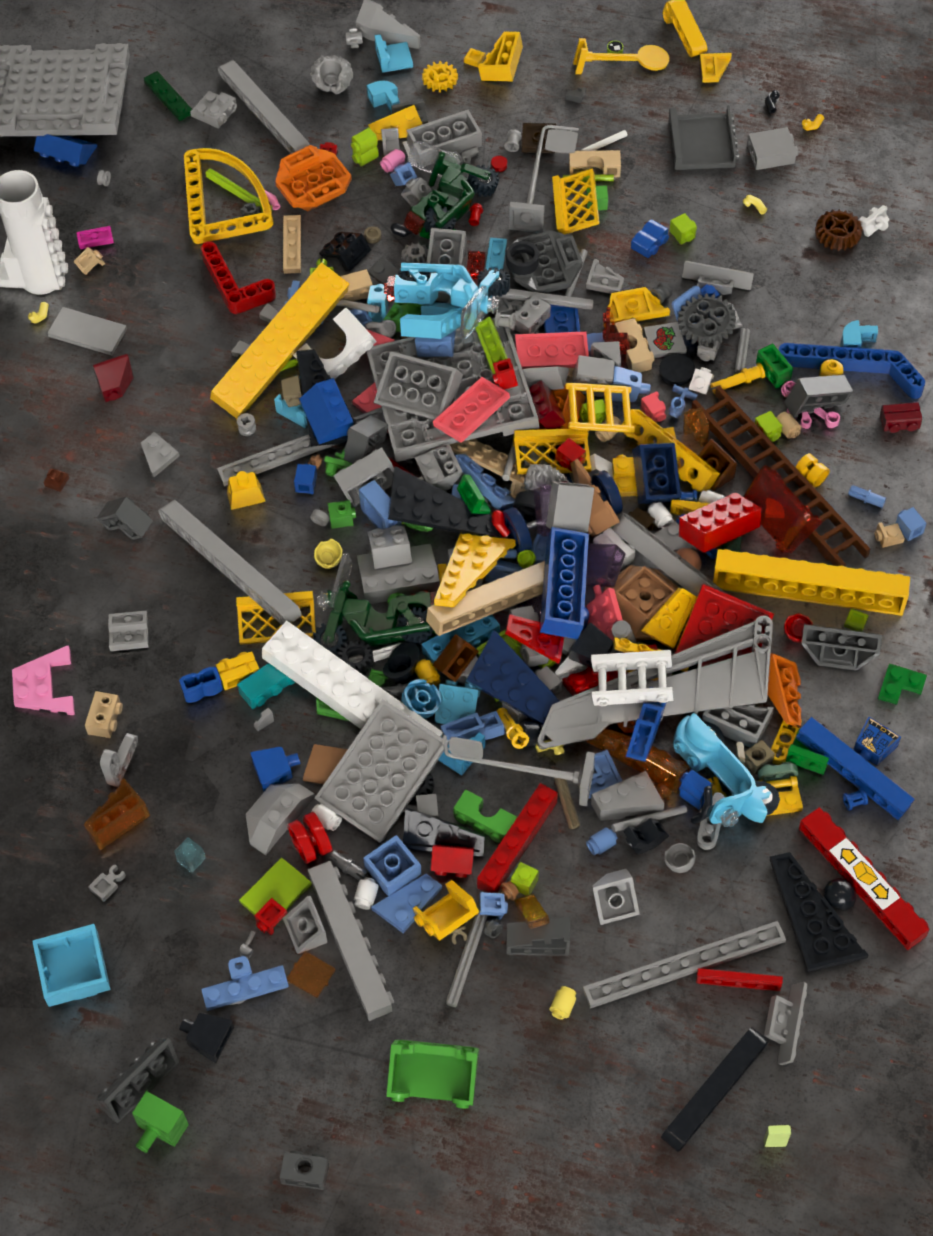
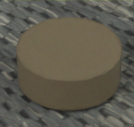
M374 226L365 229L364 238L366 242L371 244L379 242L381 240V230Z

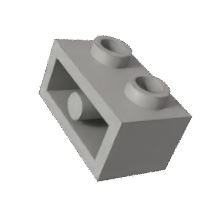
M533 295L524 302L519 311L514 312L516 316L514 330L520 334H534L550 317L551 305Z

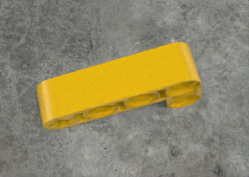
M667 1L662 12L666 24L673 23L688 55L692 58L706 53L707 44L686 1Z

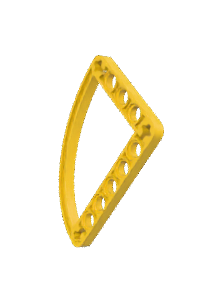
M211 148L191 149L185 152L184 166L189 230L194 243L201 244L270 229L273 226L272 211L265 190L255 173L243 161L227 152ZM201 160L219 161L230 165L242 173L257 192L263 213L206 224ZM193 168H196V169H197V170H196L195 172H193V173H190V172H189V171H190L191 169H193ZM198 181L196 185H190L192 182ZM194 194H199L197 198H191ZM200 207L198 211H192L193 208ZM201 220L199 224H193L194 221ZM248 222H251V223H252L251 226H249V227H244V225H245L246 223H248ZM230 226H236L234 230H228ZM215 229H218V230H219L218 233H216V234H211V232H212L213 230H215Z

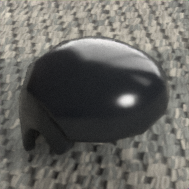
M836 878L826 884L824 897L832 908H840L846 911L854 906L856 891L848 880Z

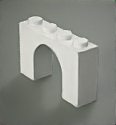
M347 308L343 309L333 318L346 335L344 350L334 358H320L327 374L330 375L331 379L334 378V380L343 374L350 365L358 361L360 356L367 350H370L377 342ZM306 343L298 351L310 350L311 348Z

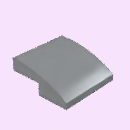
M147 610L109 614L110 651L149 648Z

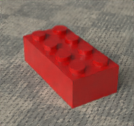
M732 493L729 496L681 516L679 520V537L705 553L759 528L762 508L740 494Z

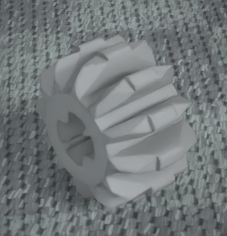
M412 242L411 246L406 245L405 249L401 252L402 263H427L428 249L426 245H421L420 242L418 244Z

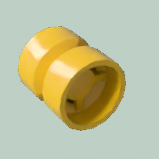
M811 453L803 456L795 466L814 488L820 486L830 473V470L824 464L818 463V459Z

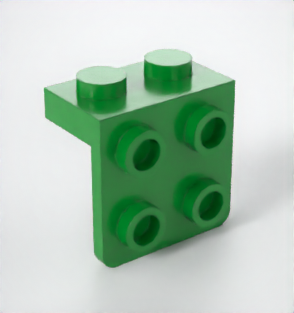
M796 737L793 744L790 745L786 762H791L824 775L829 761L828 757L812 752L798 741Z

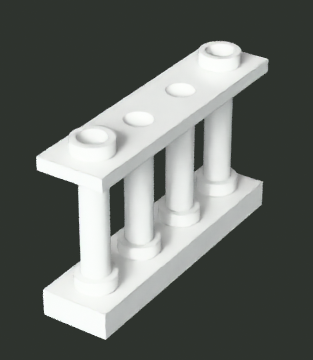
M671 650L591 655L593 672H598L599 691L592 692L594 706L674 701L673 689L666 685V668L672 667ZM658 668L659 688H647L646 669ZM626 670H638L639 689L627 690ZM607 671H618L619 690L607 691Z

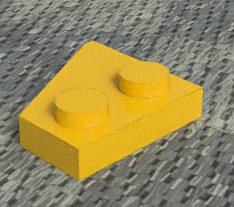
M732 53L700 54L702 83L719 82L731 61Z

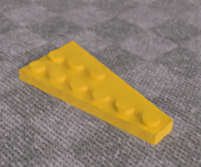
M468 533L460 534L435 596V605L455 607L466 596V591L469 588L473 589L476 586V581L483 579L497 565V561L501 557L504 558L507 555V551L516 546L515 539L497 538L487 535L478 536Z

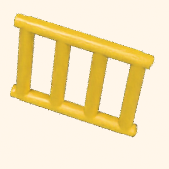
M583 383L565 384V388L568 390L570 409L568 429L635 432V427L632 426L629 398L631 387ZM576 390L586 391L588 423L578 422ZM594 392H604L606 424L596 423ZM611 393H622L624 425H614Z

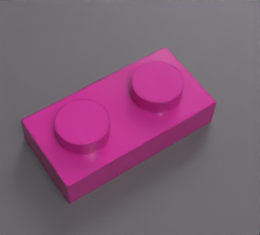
M110 226L76 232L80 250L87 247L91 248L114 243Z

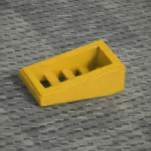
M672 500L670 513L678 516L688 514L709 503Z

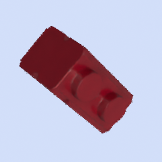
M919 402L882 405L880 419L883 431L895 433L899 430L915 431L920 429L922 414Z

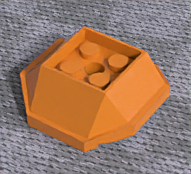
M309 145L281 159L275 182L276 187L293 208L310 211L344 194L352 178L349 171L334 153Z

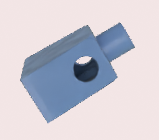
M614 366L611 385L631 387V393H629L630 402H636L639 393L649 395L651 385L641 383L642 374L640 372ZM611 393L612 401L622 402V393Z

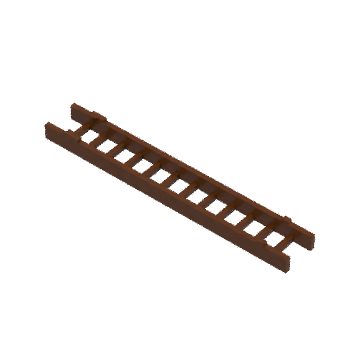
M720 385L716 387L715 396L720 402L705 410L696 399L692 401L691 410L704 423V426L719 439L759 485L770 492L769 496L783 507L789 518L818 548V551L826 560H829L833 566L846 567V563L838 556V553L852 545L864 558L869 557L871 550L869 546ZM725 406L730 415L716 422L710 414ZM736 418L742 426L727 434L721 426ZM748 431L754 438L739 447L733 441V438ZM759 443L765 451L750 459L743 451ZM770 455L777 463L762 472L755 464ZM782 468L788 476L773 484L766 476ZM793 480L800 489L785 497L778 489ZM805 493L811 499V502L796 510L790 501ZM817 506L823 512V515L808 523L802 514ZM829 519L835 528L820 536L813 527ZM841 532L846 541L832 549L825 540Z

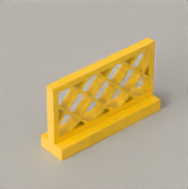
M593 168L564 178H560L559 175L553 176L552 182L558 232L566 235L600 224ZM590 176L586 183L582 181L584 177ZM574 181L570 188L566 186V183ZM579 184L583 187L579 192L574 190ZM587 188L591 189L587 196L583 194ZM571 193L575 194L571 201L567 199ZM580 197L584 200L580 205L576 204ZM589 201L593 204L589 209L584 207ZM572 206L577 208L573 214L568 212ZM581 210L586 212L581 218L577 217ZM590 214L594 216L593 220L586 221ZM574 219L578 221L576 225L570 227Z
M514 430L513 447L515 449L517 475L526 474L528 468H521V463L524 460L530 464L539 465L543 459L553 468L556 467V470H560V473H572L567 468L560 467L556 459L552 461L547 457L551 451L556 454L557 449L555 447L564 443L568 438L578 445L584 444L586 466L583 467L587 472H591L588 430ZM519 446H526L530 450L524 454L519 450ZM538 446H545L548 450L543 454L536 448ZM532 452L540 456L536 462L528 457Z
M313 591L284 593L299 609L310 606V613L306 617H300L303 621L297 628L300 629L307 623L312 627V633L305 634L314 638L313 632L316 633ZM249 596L236 597L240 645L268 642L279 630V628L276 629L270 624L274 618L271 616L266 621L261 617L260 614L264 609ZM242 612H251L254 616L249 622H246L242 618ZM257 618L265 623L259 630L251 626ZM267 626L275 631L270 637H265L261 634ZM248 627L255 632L252 638L243 639V633Z

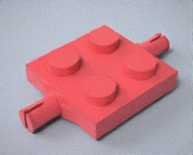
M595 585L593 587L595 598L585 606L590 613L588 624L592 623L613 641L614 636L611 630L613 624L620 620L623 621L615 590L607 588L602 592L601 586Z

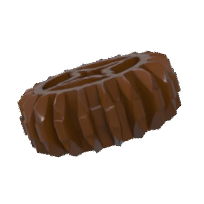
M833 209L831 212L826 211L816 222V239L819 240L820 244H824L825 248L830 247L831 250L837 249L839 251L843 249L846 251L847 248L852 249L861 239V221H858V216L853 217V212L848 214L847 210L844 212L840 211V209L838 211Z

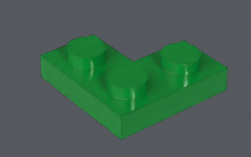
M889 663L878 699L897 705L902 689L921 695L927 675Z

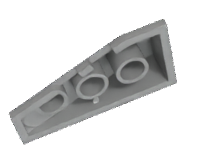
M371 0L363 1L356 20L357 32L362 31V37L375 41L374 35L381 34L382 40L389 44L407 42L410 48L419 49L421 47L420 35L405 23L400 24L393 14L388 15L384 12V7Z

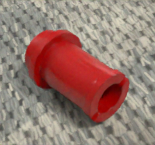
M474 203L470 207L471 214L468 222L472 226H478L483 208L481 204Z

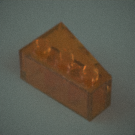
M124 778L120 781L121 785L116 791L108 795L109 799L102 807L99 806L84 824L89 837L99 850H102L150 817L145 802Z

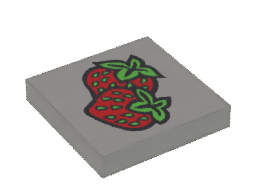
M678 322L644 327L643 331L648 341V349L653 352L654 358L686 353V346L681 330H679Z

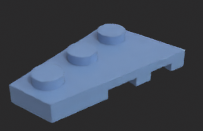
M424 874L376 903L371 909L404 934L415 921L413 918L415 913L412 908L417 906L423 911L440 892L442 885L428 874Z

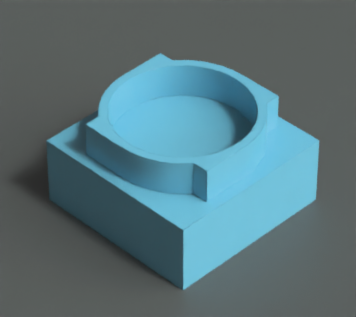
M95 924L32 941L43 996L48 1007L111 990L99 934Z

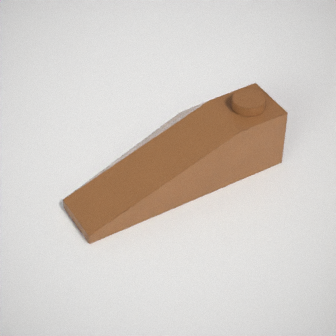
M576 459L570 463L574 483L588 484L594 487L588 534L594 537L620 521L609 502H603L600 495L601 491L595 485H591L590 475L580 461Z

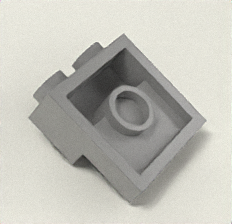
M208 91L191 111V117L219 129L227 121L228 117L235 112L237 108L236 98L223 92L218 95Z

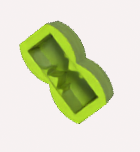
M370 128L352 137V159L361 167L379 156L377 136Z

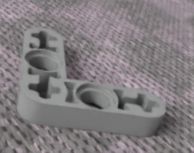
M127 733L118 752L108 749L104 750L100 766L108 785L115 787L120 785L137 747L138 736Z

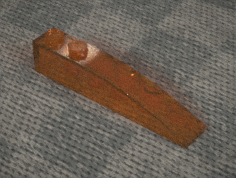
M604 729L594 739L585 740L601 751L608 750L610 756L639 773L646 771L651 780L676 794L682 783L680 782L681 777L686 771L690 772V767L686 762L677 760L667 751L660 750L654 746L651 747L646 762L626 757L631 736L616 731Z

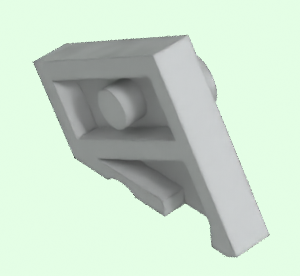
M594 259L586 282V289L609 294L620 292L623 287L624 278L614 273L609 267H603L599 264V260Z

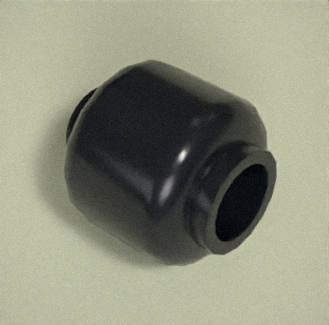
M537 721L520 722L519 725L523 728V732L529 737V742L525 747L536 746L542 727H540Z

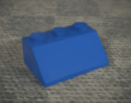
M46 134L36 137L34 151L39 152V155L49 158V156L55 157V161L64 162L65 160L69 162V165L79 167L80 164L87 163L97 144L68 135L53 136Z
M334 378L316 383L299 398L318 444L347 436L348 429L353 426L354 422Z

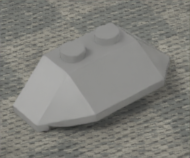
M299 783L270 784L246 813L250 845L264 855H267L288 829L287 824L296 820L315 797V793Z

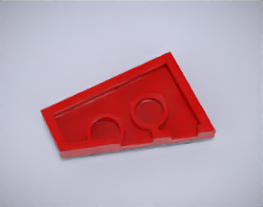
M509 614L505 630L506 635L552 661L560 663L564 637L540 633V622Z

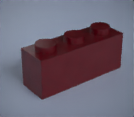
M542 380L533 384L529 391L539 422L546 429L560 428L566 422L554 392Z

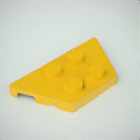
M646 287L611 293L603 327L614 326L617 322L635 318L637 322L670 316V309L668 307L664 308L660 304V300L653 296Z

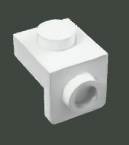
M703 367L700 370L695 369L689 390L707 395L711 380L714 378L711 370Z

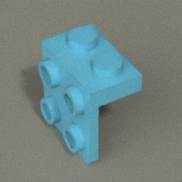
M446 680V683L440 684L439 692L442 701L435 713L436 723L447 724L476 712L480 689L469 683H465V686L457 685V681L455 683L453 680Z

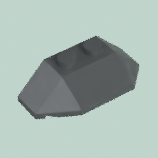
M804 625L801 644L819 666L858 670L880 655L883 635L834 627Z

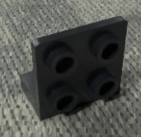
M338 232L329 243L323 246L319 254L326 257H337L344 270L351 271L371 251V248L362 233Z

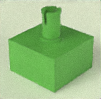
M148 1091L145 1092L132 1112L138 1127L145 1130L135 1146L145 1153H148L149 1148L157 1137L175 1147L189 1125L182 1110Z

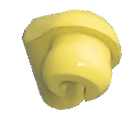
M747 195L743 199V203L747 207L753 204L760 214L767 212L766 206L759 198Z
M41 302L39 312L29 313L28 319L31 320V323L37 324L47 317L49 304Z

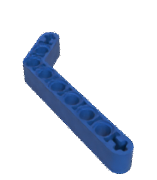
M783 343L779 346L780 353L792 367L820 369L824 361L833 359L843 365L844 371L889 374L910 398L917 399L923 394L925 379L899 351Z

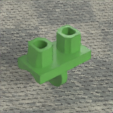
M344 450L342 453L336 452V458L325 456V473L334 477L338 469H346L352 465V463L344 460Z

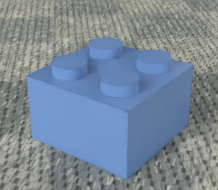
M397 835L363 858L365 869L369 871V874L387 896H390L422 875L421 864Z

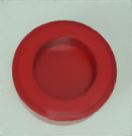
M503 156L493 157L491 159V169H494L495 172L505 171L507 169V159Z

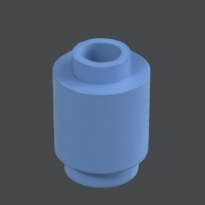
M605 827L590 836L589 840L586 841V845L593 855H600L615 846L618 838L612 829L609 830Z

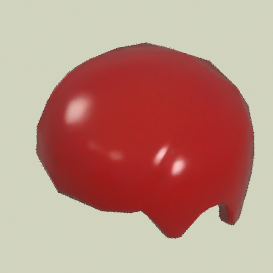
M801 613L789 615L784 623V633L791 641L802 642L804 625H813V622L808 616Z

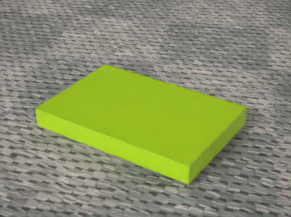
M281 857L239 902L253 915L271 898L287 910L312 883Z

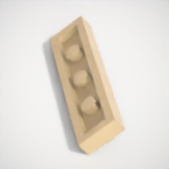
M301 215L284 216V274L301 273Z

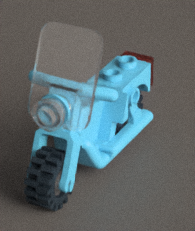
M401 263L398 275L388 276V282L384 283V294H387V301L395 300V303H418L420 305L430 304L431 306L438 298L439 291L448 293L451 298V305L463 308L461 313V338L466 339L487 312L495 314V310H498L499 300L495 299L496 295L502 297V294L506 295L509 292L510 275L507 271L503 272V269H484L483 272L481 271L478 274L477 286L463 265Z

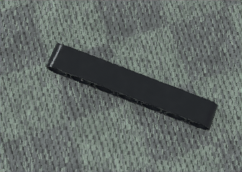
M751 1027L667 1127L661 1139L679 1152L760 1055L769 1040Z

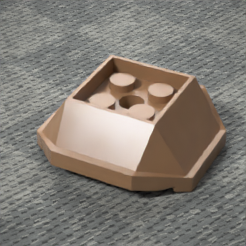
M630 565L604 588V591L607 588L615 590L622 619L630 624L636 642H640V640H654L641 630L679 587L657 569Z

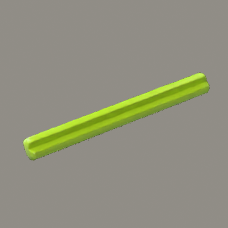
M209 168L206 171L207 178L245 202L254 203L256 207L260 206V210L263 212L258 197L215 170Z

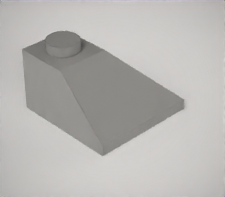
M627 869L607 873L592 885L600 925L640 915L633 878Z

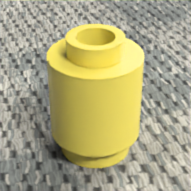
M561 986L560 990H557L549 1008L552 1016L560 1020L569 1018L576 1001V992L573 989Z

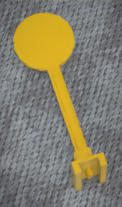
M579 38L573 65H577L575 74H582L585 62H592V60L638 61L643 67L658 71L667 67L669 55L663 48L656 45H645L640 48L638 54L588 52L586 38Z

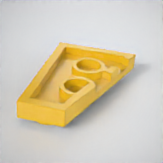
M678 588L641 631L665 646L674 649L697 596L683 588Z

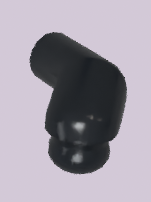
M399 223L391 225V231L400 237H406L417 232L411 225L407 227Z

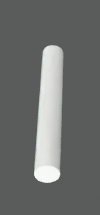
M623 130L585 147L581 151L598 150L626 137L627 132Z

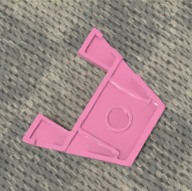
M69 646L60 648L12 669L15 707L34 710L45 709L54 713L66 712L67 715H75L73 696L53 698L51 667L71 664Z

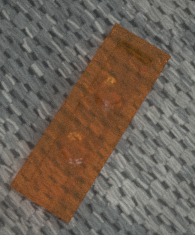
M534 894L514 900L516 908L530 929L550 923L547 913Z

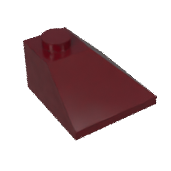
M128 354L93 365L98 386L105 403L123 397L134 378Z

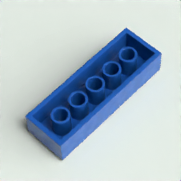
M551 527L546 540L540 633L578 639L584 626L588 533Z

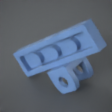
M245 956L229 960L228 967L232 980L201 990L206 1009L209 1011L230 1005L231 1003L288 988L289 986L283 965L252 974L248 959Z

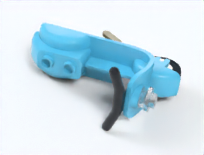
M695 713L684 717L678 724L674 734V750L696 772L709 767L734 795L724 797L722 793L716 792L712 797V788L706 786L704 788L703 807L700 813L691 818V823L697 824L709 817L712 824L722 823L724 827H732L739 821L738 817L742 814L754 822L763 823L766 815L772 814L777 809L780 797L775 787L764 781H755L751 773L744 766V744L737 742L736 757L724 745L723 733L715 724L703 722Z

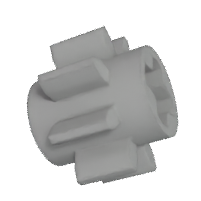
M357 28L349 29L350 32L346 33V44L351 45V48H359V44H363L362 31L357 32Z

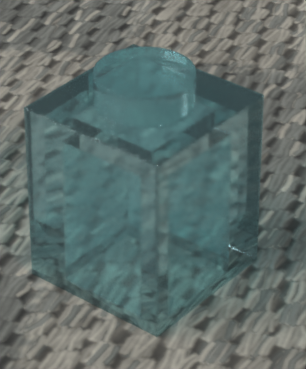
M189 837L174 851L177 862L191 873L206 859L203 848Z

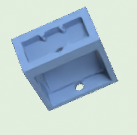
M375 480L359 489L361 510L376 528L386 529L395 525L401 526V522L388 519L390 497Z

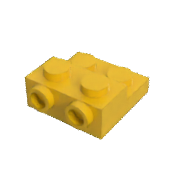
M618 455L612 460L613 480L618 487L621 497L638 496L633 457Z

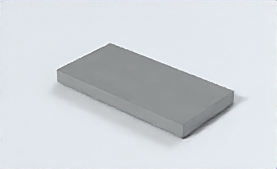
M62 307L48 331V337L112 356L123 338L127 326Z

